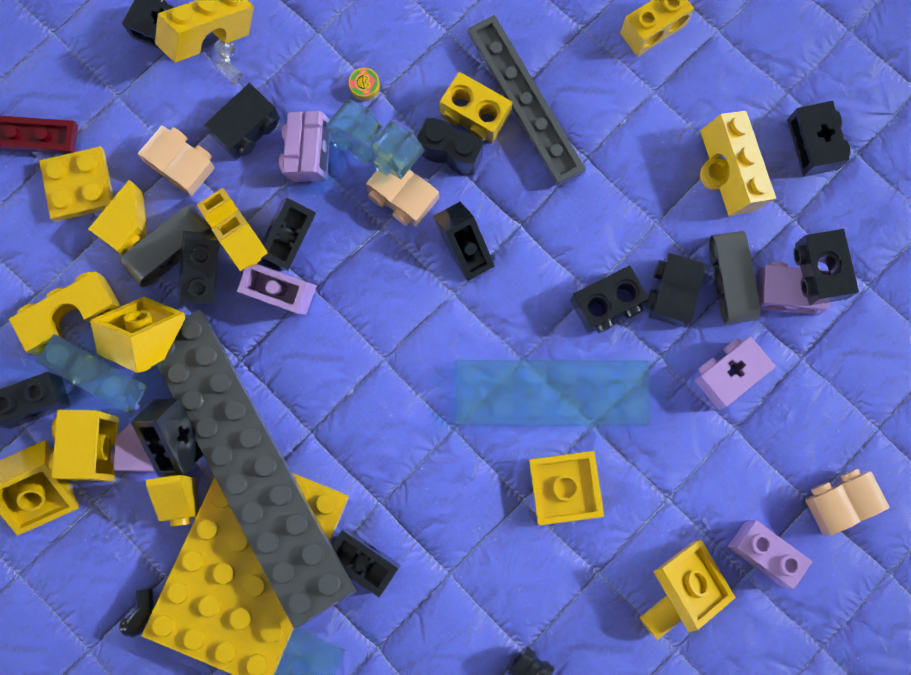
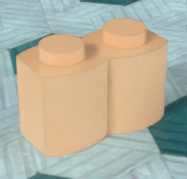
M161 125L139 151L138 155L148 166L192 197L215 169L210 161L212 156L199 145L193 148L187 144V137L175 127L169 130Z
M390 155L366 183L369 199L379 207L386 205L394 211L392 215L395 219L405 226L410 223L417 227L439 199V191Z
M856 468L840 475L842 481L834 486H831L830 482H826L811 489L813 495L806 498L805 501L823 536L837 534L890 508L871 471L860 473L859 469Z

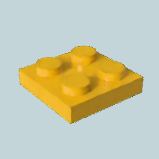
M101 146L39 160L50 219L54 222L103 211L113 200L114 196L105 151Z
M594 451L529 459L538 526L604 517Z
M701 539L690 543L653 571L688 632L699 630L736 598Z

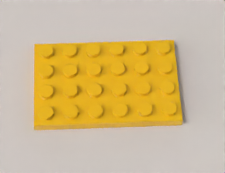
M292 473L329 542H331L349 496ZM214 477L141 636L232 675H275L294 628Z

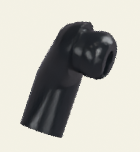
M153 588L136 590L137 608L127 619L123 618L119 624L120 632L124 636L135 637L144 631L154 609Z

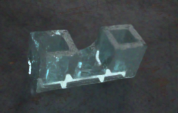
M350 98L345 101L325 125L333 136L331 138L332 143L343 152L347 149L350 150L364 164L368 161L371 162L385 176L391 173L402 179L425 151L412 131L391 120L380 131L382 126L370 109Z
M53 334L36 361L117 409L131 414L148 388V385L56 334Z

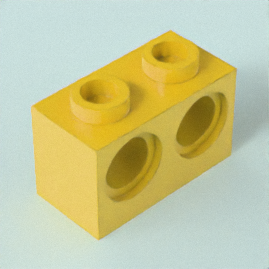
M651 0L625 17L620 34L638 57L687 26L694 7L688 0Z
M458 72L439 103L440 114L449 124L454 126L459 124L468 129L469 133L475 135L481 141L487 140L493 143L511 115L513 102L465 74ZM457 99H465L468 101V104L459 107L453 102ZM491 114L495 117V120L484 122L480 119V116Z

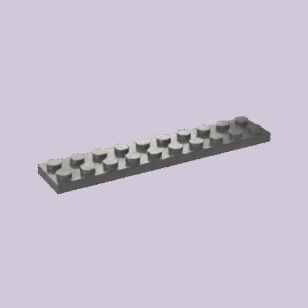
M198 310L184 320L165 359L156 365L173 398H180L195 429V440L293 628H299L357 591L204 312Z

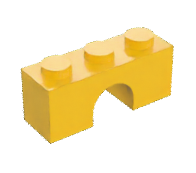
M195 0L160 12L157 18L155 44L176 63L200 54L202 42L211 31L224 44L248 36L254 5L248 0Z
M746 111L720 114L700 130L709 159L725 157L728 161L730 169L729 178L719 189L729 217L753 213L776 199Z
M221 188L197 204L218 241L240 271L246 267L256 265L268 253L224 188Z
M96 271L86 272L76 277L75 282L71 285L50 291L42 301L21 307L17 311L18 314L9 318V321L24 350L39 357L65 343L66 339L61 331V322L70 311L79 310L83 319L90 323L91 319L121 307L107 279Z

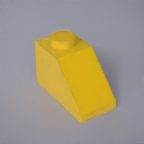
M130 180L127 181L88 228L121 255H124L147 236L143 192Z
M176 475L146 480V487L158 520L170 521V527L190 525V518H195L200 510L197 478Z

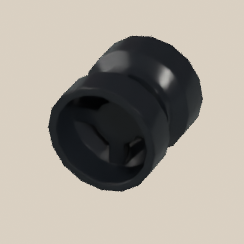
M526 646L511 665L508 674L552 675L555 667L548 661L538 659L536 652Z

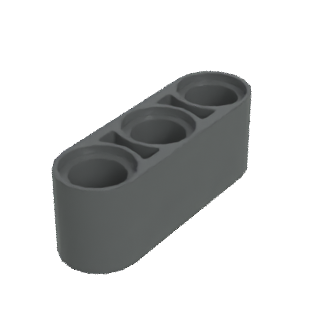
M188 205L177 211L122 256L120 263L140 287L152 284L180 262L183 230L213 232L210 225L194 206Z
M738 231L710 235L709 251L721 317L724 324L758 321L760 319V302L745 232Z

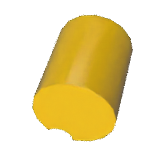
M665 596L639 617L642 624L657 641L682 621L668 596Z

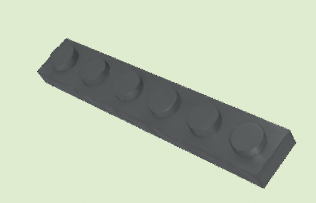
M493 15L468 28L470 39L504 97L513 102L512 110L556 186L559 187L585 173L586 168L496 16Z

